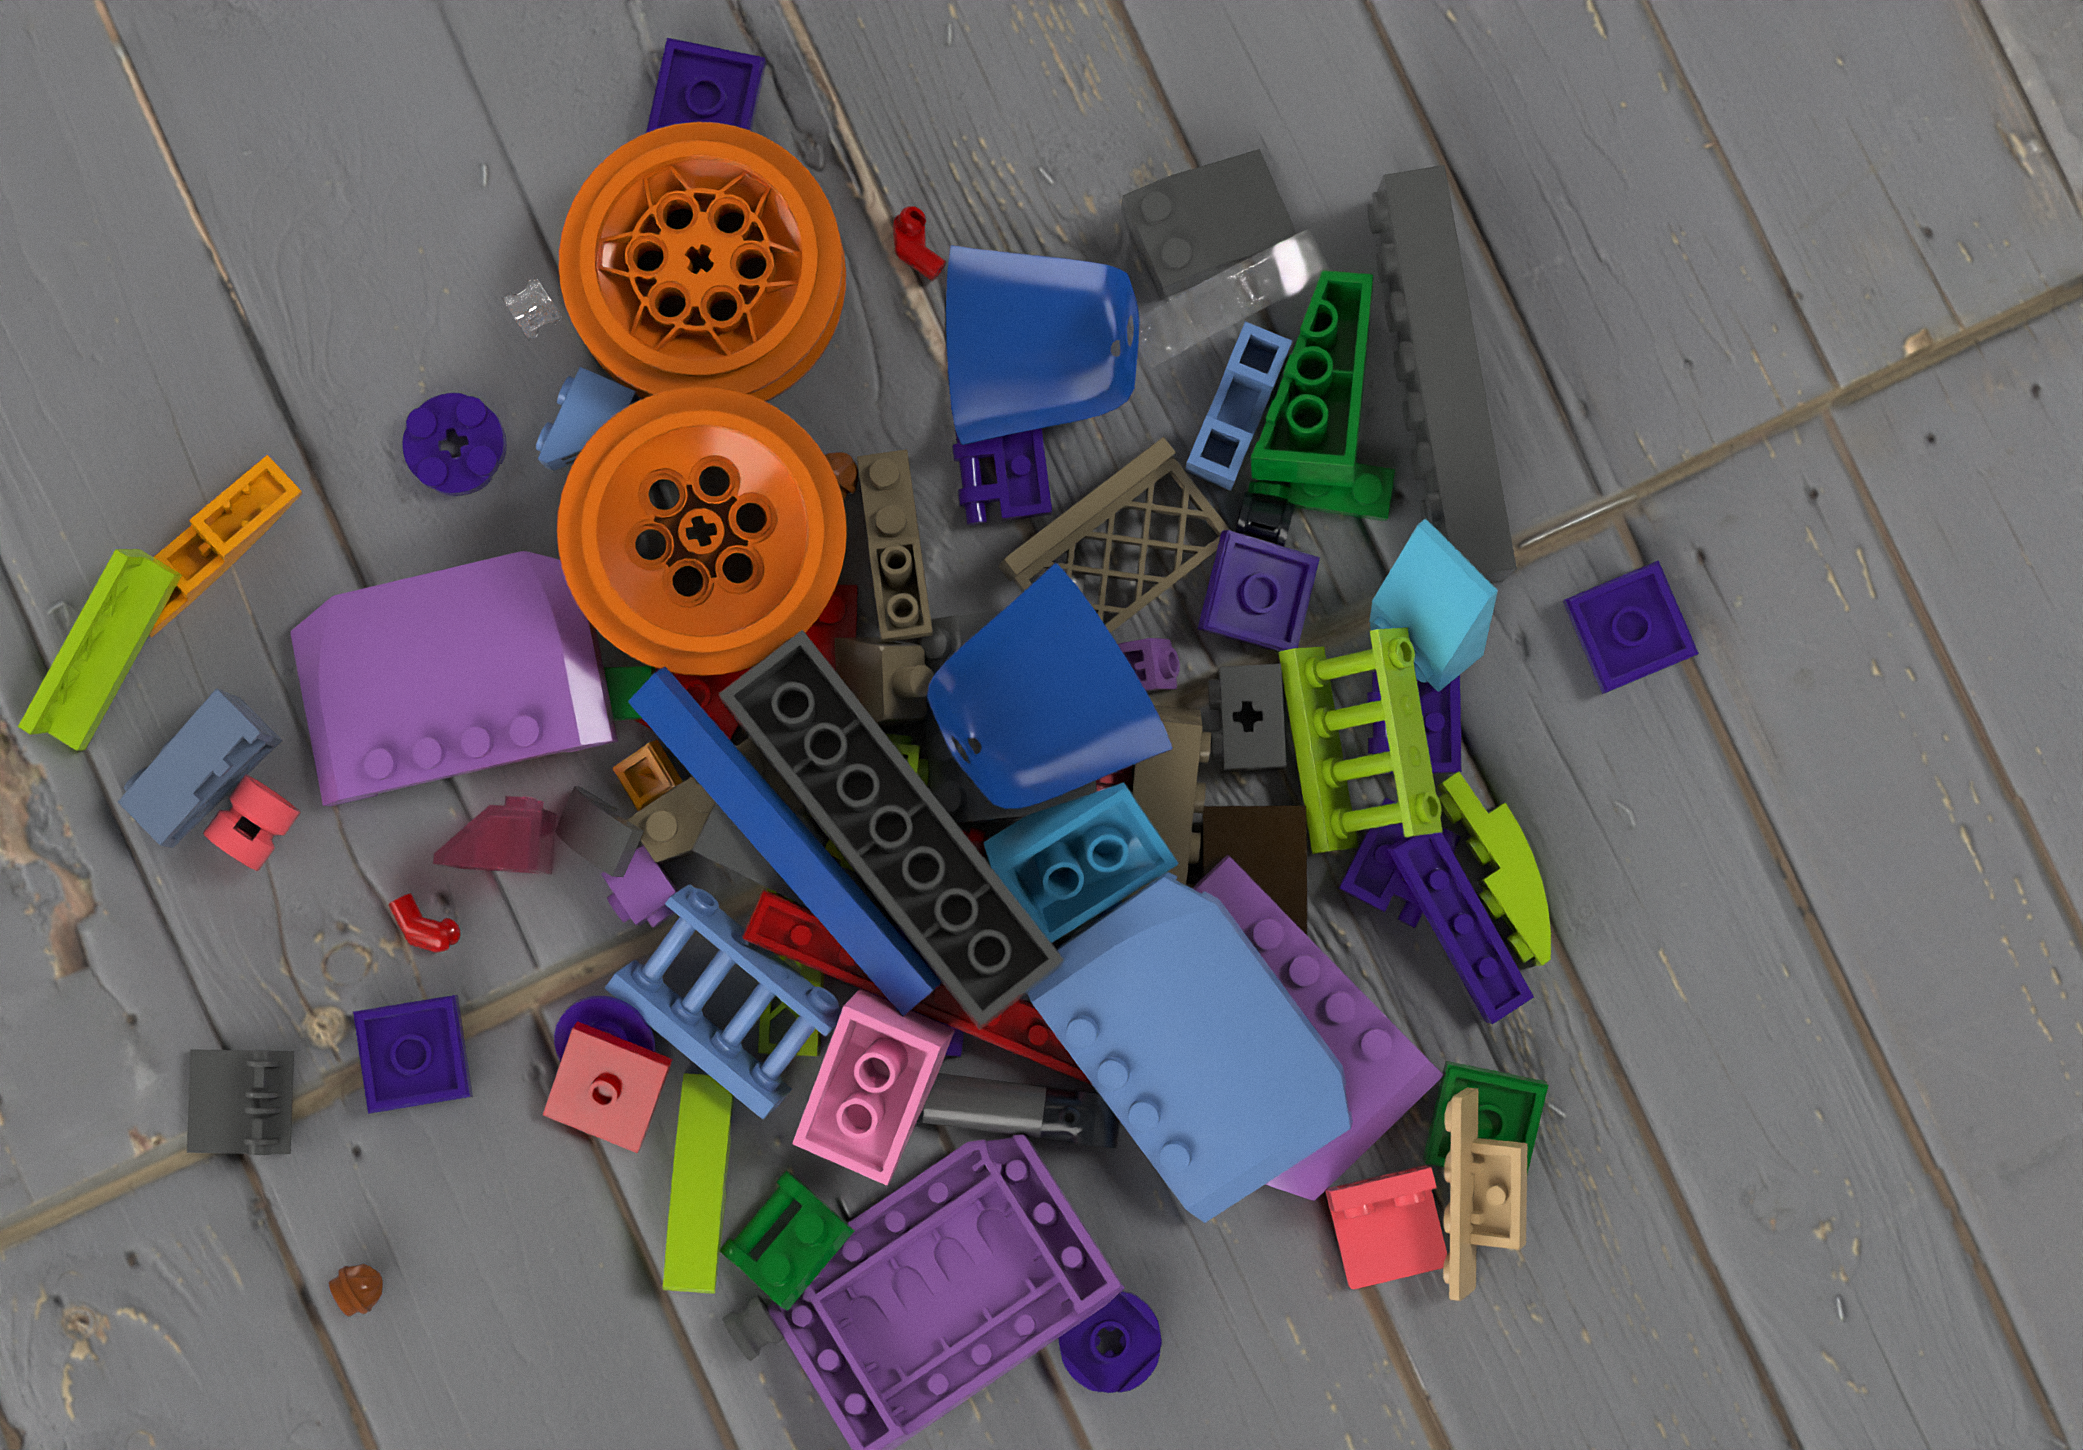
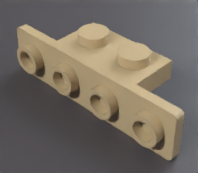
M1468 1087L1452 1097L1445 1111V1128L1448 1132H1451V1151L1447 1154L1444 1165V1177L1446 1182L1450 1183V1202L1447 1204L1444 1212V1230L1446 1233H1450V1252L1446 1255L1444 1261L1443 1278L1444 1282L1449 1284V1299L1455 1301L1463 1300L1476 1288L1477 1245L1520 1250L1526 1245L1528 1143L1478 1138V1089Z

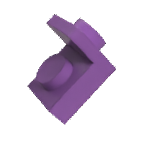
M1147 638L1118 643L1119 648L1130 663L1146 692L1177 689L1176 677L1179 675L1180 663L1170 639Z

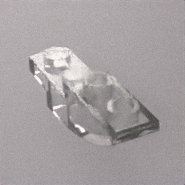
M1310 229L1254 255L1140 316L1138 347L1149 368L1152 369L1235 324L1245 321L1317 283L1322 270L1331 271ZM1133 321L1128 323V328L1133 335L1134 326Z

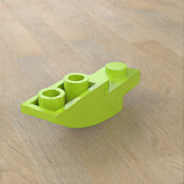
M1459 771L1437 785V788L1442 793L1438 798L1441 803V809L1453 824L1460 820L1471 836L1465 842L1481 866L1489 863L1494 870L1477 881L1483 890L1477 896L1491 918L1497 920L1501 917L1512 932L1507 937V941L1517 957L1523 963L1531 960L1534 966H1543L1551 960V929L1543 882L1532 850L1506 802L1487 812Z

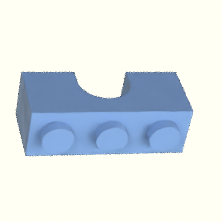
M1245 321L1214 400L1187 460L1184 470L1186 473L1231 491L1286 359L1292 340Z

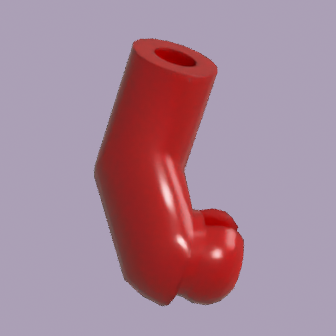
M914 206L905 207L895 217L893 222L895 253L903 262L933 282L942 272L947 261L926 247V216L924 212Z
M411 893L401 896L388 904L405 939L410 945L439 953L447 951L450 945L457 944L460 940V928L454 920L445 918L438 922L424 918Z

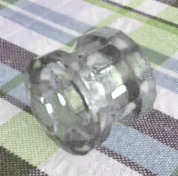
M536 276L527 281L526 289L518 294L510 292L502 297L529 341L538 336L539 328L545 324H557L563 320L562 315Z

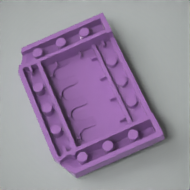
M520 551L334 595L290 631L323 806H335L378 796V793L560 752H574L618 742L597 631L576 603L568 587L559 559L528 551Z
M1227 854L1192 889L1199 893L1205 891L1220 899L1344 1068L1348 1108L1353 1119L1351 1129L1265 1184L1315 1201L1444 1075Z
M1024 1134L1014 1135V1138L966 1142L847 1223L855 1230L788 1311L781 1308L773 1300L769 1304L767 1310L852 1450L896 1449L1099 1311L1125 1288L1038 1152Z

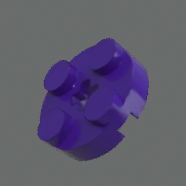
M446 393L428 399L408 415L406 429L403 434L402 448L407 466L424 485L448 496H463L481 490L493 479L492 476L497 472L500 463L502 465L506 456L507 441L499 418L479 398L462 393ZM456 431L459 437H467L468 445L460 448L461 456L452 458L448 450L441 449L442 442L447 440V434Z
M1123 1290L1106 1306L1058 1338L1062 1362L1072 1378L1089 1390L1106 1393L1130 1391L1146 1381L1158 1364L1162 1344L1159 1322L1152 1309L1137 1295ZM1105 1327L1106 1330L1111 1332L1117 1327L1124 1333L1119 1339L1123 1346L1119 1353L1116 1354L1113 1350L1109 1349L1103 1354L1097 1349L1101 1342L1097 1333Z

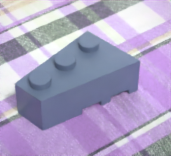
M216 688L180 731L163 746L160 754L148 767L139 770L127 781L124 786L126 793L119 799L118 803L160 846L174 848L239 784L245 774L248 775L283 740L240 697Z

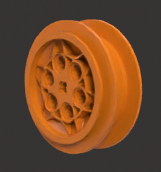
M714 122L674 124L640 135L622 145L600 163L583 183L572 202L561 234L559 278L564 303L570 319L579 336L600 366L618 384L636 391L641 399L663 391L703 386L739 391L768 402L784 393L812 369L823 355L839 324L846 293V263L836 218L830 203L818 182L795 156L770 139L744 128ZM678 209H687L693 213L692 221L688 226L679 230L667 226V219L672 212ZM738 213L744 217L742 227L733 233L720 231L718 223L725 214ZM655 250L664 255L662 264L654 271L647 272L638 268L639 258L645 252ZM708 255L712 268L708 272L701 268L698 274H695L691 262L696 257L703 261L705 256ZM750 258H759L767 263L765 272L755 279L744 278L739 272L741 265ZM670 296H680L686 300L684 310L675 317H665L660 314L661 303ZM720 300H732L737 304V311L729 320L717 321L710 316L712 307Z
M684 387L663 391L629 405L610 418L588 440L577 456L567 476L558 510L557 540L562 570L568 587L586 618L601 635L629 656L659 669L666 667L670 672L687 675H718L755 666L801 630L806 632L818 619L831 598L842 570L846 550V513L842 493L836 476L817 443L797 422L775 406L739 391L717 387ZM711 466L722 469L728 477L726 491L716 497L705 494L699 485V477L702 471ZM658 480H669L678 489V501L670 509H658L650 502L649 489ZM746 503L758 505L764 513V524L754 533L744 532L736 522L738 509ZM697 516H701L702 521L706 524L713 523L715 527V535L708 536L710 543L705 546H700L697 539L688 540L686 536V528L693 527L691 519ZM648 529L661 533L665 539L666 546L660 557L651 560L642 558L638 554L635 545L638 535ZM733 553H742L747 556L752 567L748 578L738 583L729 581L723 573V563ZM684 566L696 568L702 577V585L699 591L690 596H683L677 593L672 584L675 572Z

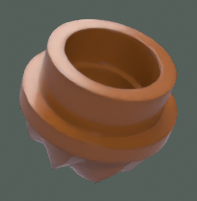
M827 453L825 457L836 476L844 502L848 493L854 495L857 490V465L847 453Z
M366 1264L351 1267L344 1266L339 1269V1276L329 1281V1288L341 1311L348 1317L358 1312L362 1314L370 1312L382 1295L383 1282L381 1274Z

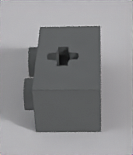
M1281 664L1219 667L1217 679L1208 680L1209 709L1219 710L1220 730H1211L1212 761H1221L1222 773L1283 770L1286 767ZM1249 705L1250 714L1259 715L1260 721L1252 725L1250 732H1243L1242 723L1233 722L1232 716L1238 715L1242 706Z

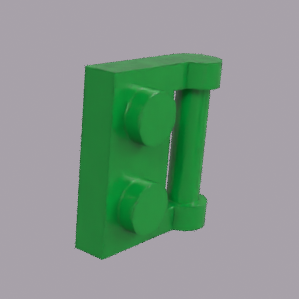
M785 1170L776 1181L779 1185L778 1188L734 1240L730 1237L721 1246L720 1252L740 1268L775 1303L788 1311L855 1230L802 1181L788 1170ZM794 1199L798 1201L802 1208L761 1257L756 1260L750 1252Z

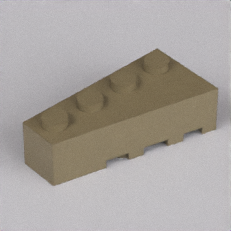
M1154 705L1165 726L1173 748L1133 765L1134 783L1133 792L1131 793L1179 863V865L1167 872L1177 876L1176 880L1193 888L1195 886L1194 883H1186L1188 863L1198 864L1201 833H1191L1193 813L1203 814L1206 783L1197 782L1199 762H1209L1211 732L1202 731L1203 725L1200 709ZM1149 882V883L1146 884L1145 886L1141 887L1140 889L1136 890L1135 892H1133L1132 894L1128 895L1127 897L1123 898V899H1122V902H1124L1125 900H1127L1128 898H1130L1131 896H1133L1135 893H1137L1138 891H1140L1141 889H1143L1144 887H1146L1147 885H1149L1151 882Z
M750 738L736 746L796 816L807 813V810ZM691 776L628 818L627 821L644 830L640 839L653 860L658 864L664 865L697 853L691 849L714 803H717L699 782Z

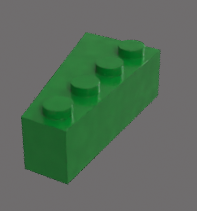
M1322 270L1300 327V334L1294 350L1290 354L1285 366L1284 376L1275 400L1272 401L1266 416V423L1259 442L1257 441L1252 453V479L1354 487L1373 299V274Z

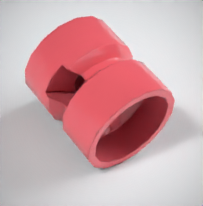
M245 774L229 796L232 807L229 810H219L203 834L217 847L255 871H259L275 849L272 841L275 835L284 836L301 812L281 795L255 778ZM243 816L261 828L256 837L237 825Z

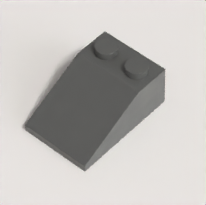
M1260 149L1167 176L1129 192L1122 197V213L1160 300L1291 246L1300 240Z

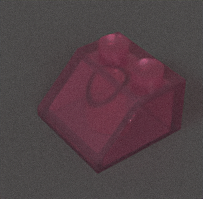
M505 796L504 805H489L434 853L433 864L452 869L552 875L557 814L544 809V802L536 801V798Z

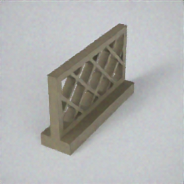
M1162 437L1005 557L998 567L1010 582H1015L1023 593L1032 585L1029 581L1032 577L1043 569H1049L1056 563L1053 561L1067 551L1066 564L1058 563V565L1070 578H1072V573L1100 577L1097 604L1091 605L1102 622L1103 613L1116 615L1105 624L1111 633L1215 553L1218 548L1221 532L1230 529L1173 457L1176 452L1167 440ZM1168 473L1182 489L1180 508L1152 504L1155 483ZM1146 491L1145 503L1133 501ZM1189 499L1197 510L1188 509ZM1126 508L1144 511L1141 538L1113 534L1115 514L1119 510ZM1151 512L1179 516L1176 543L1148 539ZM1186 518L1206 520L1218 537L1206 547L1185 545ZM1107 520L1105 533L1092 532ZM1083 538L1104 541L1101 569L1073 565L1075 544ZM1112 542L1140 546L1137 574L1109 570ZM1147 547L1175 551L1173 572L1166 578L1144 575ZM1183 552L1195 554L1181 565ZM1108 578L1136 581L1134 600L1127 608L1105 605ZM1143 583L1156 584L1142 595Z

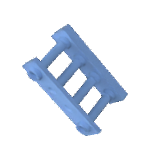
M689 884L670 896L665 903L667 907L680 917L647 963L644 965L640 964L637 960L632 961L613 975L605 989L615 998L634 1007L650 1027L760 1118L764 1119L784 1101L792 1090L782 1081V1072L815 1029L824 1036H827L836 1028L842 1008L839 1007L838 1000L833 994L824 988L812 985L774 952L744 940L742 935L745 929L719 908L717 900L705 890L694 888ZM695 930H697L720 950L687 995L680 997L663 983L662 976ZM737 963L759 981V984L727 1027L722 1030L704 1017L701 1009L734 964ZM777 996L798 1013L799 1017L763 1063L744 1050L741 1041L773 998Z

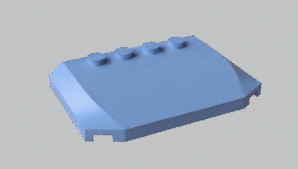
M1166 872L1055 948L1064 959L1063 965L1029 991L1028 996L1033 1006L1184 1208L1206 1223L1351 1129L1353 1119L1348 1108L1345 1090L1346 1079L1342 1064L1220 899L1205 891L1199 893L1176 880L1177 876Z

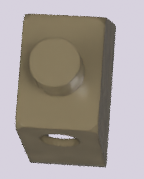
M881 637L835 638L836 673L884 733L925 718L927 714L926 696L928 685L934 674L929 667L925 666L924 649L921 645L899 640L882 643Z

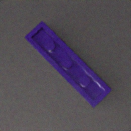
M1442 832L1403 837L1389 846L1387 849L1484 1021L1493 1025L1534 998Z

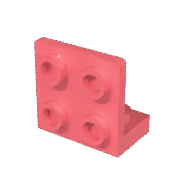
M1427 1165L1417 1166L1330 1187L1325 1190L1347 1283L1351 1289H1359L1443 1268L1447 1250L1432 1189L1437 1188L1432 1167Z

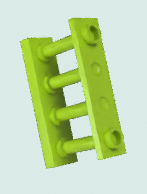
M1408 628L1370 631L1373 649L1326 659L1325 647L1293 648L1278 652L1304 806H1306V819L1312 854L1357 848L1356 831L1398 823L1403 824L1405 837L1443 832L1440 820L1441 803L1436 795L1414 668L1415 651L1409 639ZM1376 669L1381 700L1335 710L1330 680ZM1385 720L1390 751L1344 760L1339 735L1340 729ZM1394 771L1399 802L1352 811L1348 780Z

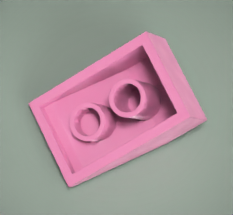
M859 989L842 1009L792 1144L888 1185L936 1080L955 1029L911 1010L903 1016L890 1001Z

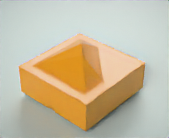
M658 740L649 742L612 767L638 811L683 782Z

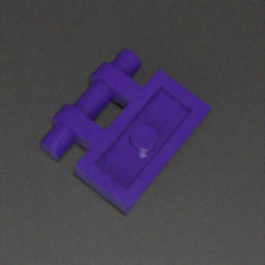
M1042 428L961 445L955 431L957 443L952 445L953 459L955 462H959L962 488L958 490L959 506H965L967 525L987 523L985 504L1000 501L1002 521L1052 515ZM994 457L997 483L982 485L979 459Z
M1372 672V692H1367V703L1381 700L1377 672ZM1460 675L1439 692L1428 681L1423 683L1417 680L1432 773L1455 774L1459 771L1461 773ZM1385 720L1372 723L1373 737L1368 738V754L1390 751Z
M1385 797L1380 806L1396 802ZM1398 823L1367 829L1338 889L1381 912L1386 911L1393 895L1406 901L1397 920L1412 928H1416L1423 911L1407 883L1401 880L1403 876L1387 849L1405 837L1403 824ZM1443 828L1442 834L1454 853L1461 837Z

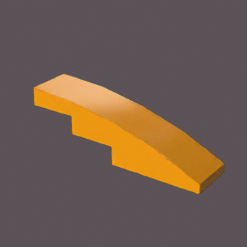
M268 455L189 520L191 526L154 556L155 559L182 574L150 632L149 636L151 638L225 573L302 495V491Z

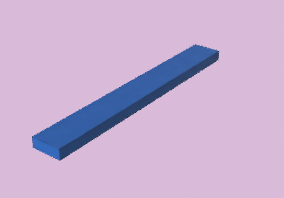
M666 667L655 672L628 703L896 1009L905 1016L939 986L942 981Z

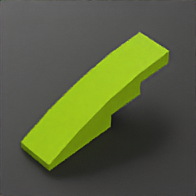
M683 1073L671 1182L663 1290L715 1294L727 1196L726 1180L731 1145L730 1129L734 1095L710 1075Z

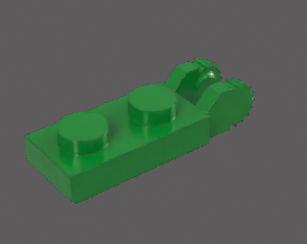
M1356 463L1354 487L1290 482L1288 488L1267 481L1249 482L1248 492L1253 493V496L1295 503L1294 507L1387 521L1395 469Z

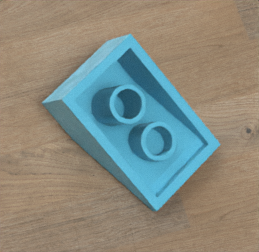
M1424 519L1417 525L1372 600L1369 619L1371 630L1408 628L1409 639L1415 651L1414 668L1416 679L1423 683L1428 681L1439 692L1484 655L1498 590L1427 519Z

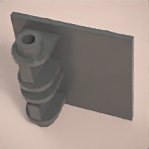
M190 1049L187 1153L291 1154L294 1051Z

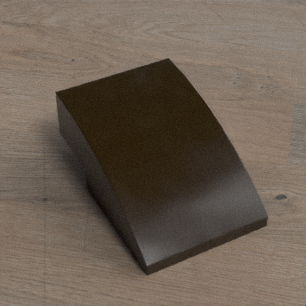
M1204 806V811L1201 815V879L1228 854L1307 935L1306 806Z

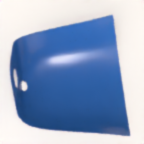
M956 245L950 246L946 289L947 364L951 410L955 431L961 445L1100 416L1119 408L1128 401L1135 389L1140 329L1138 304L1128 273L1117 267L1090 261L992 251ZM1130 315L1133 318L1134 326L1133 341L1131 346H1129L1127 338V327ZM1116 340L1120 341L1119 356H1113L1111 353V346Z
M1054 563L1012 603L964 643L939 668L928 685L927 698L949 750L991 803L1005 809H1020L1047 801L1173 748L1161 718L1130 663L1092 605L1058 563ZM951 737H954L960 743L968 756L970 764L961 757ZM969 738H975L980 743L981 751L979 754L974 753V750L968 743Z

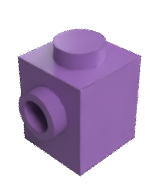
M644 845L635 850L624 877H612L606 872L601 873L613 891L607 897V900L623 923L631 918L635 925L642 926L649 922L651 927L654 928L675 914L665 903L670 896L679 890L663 866L653 860Z

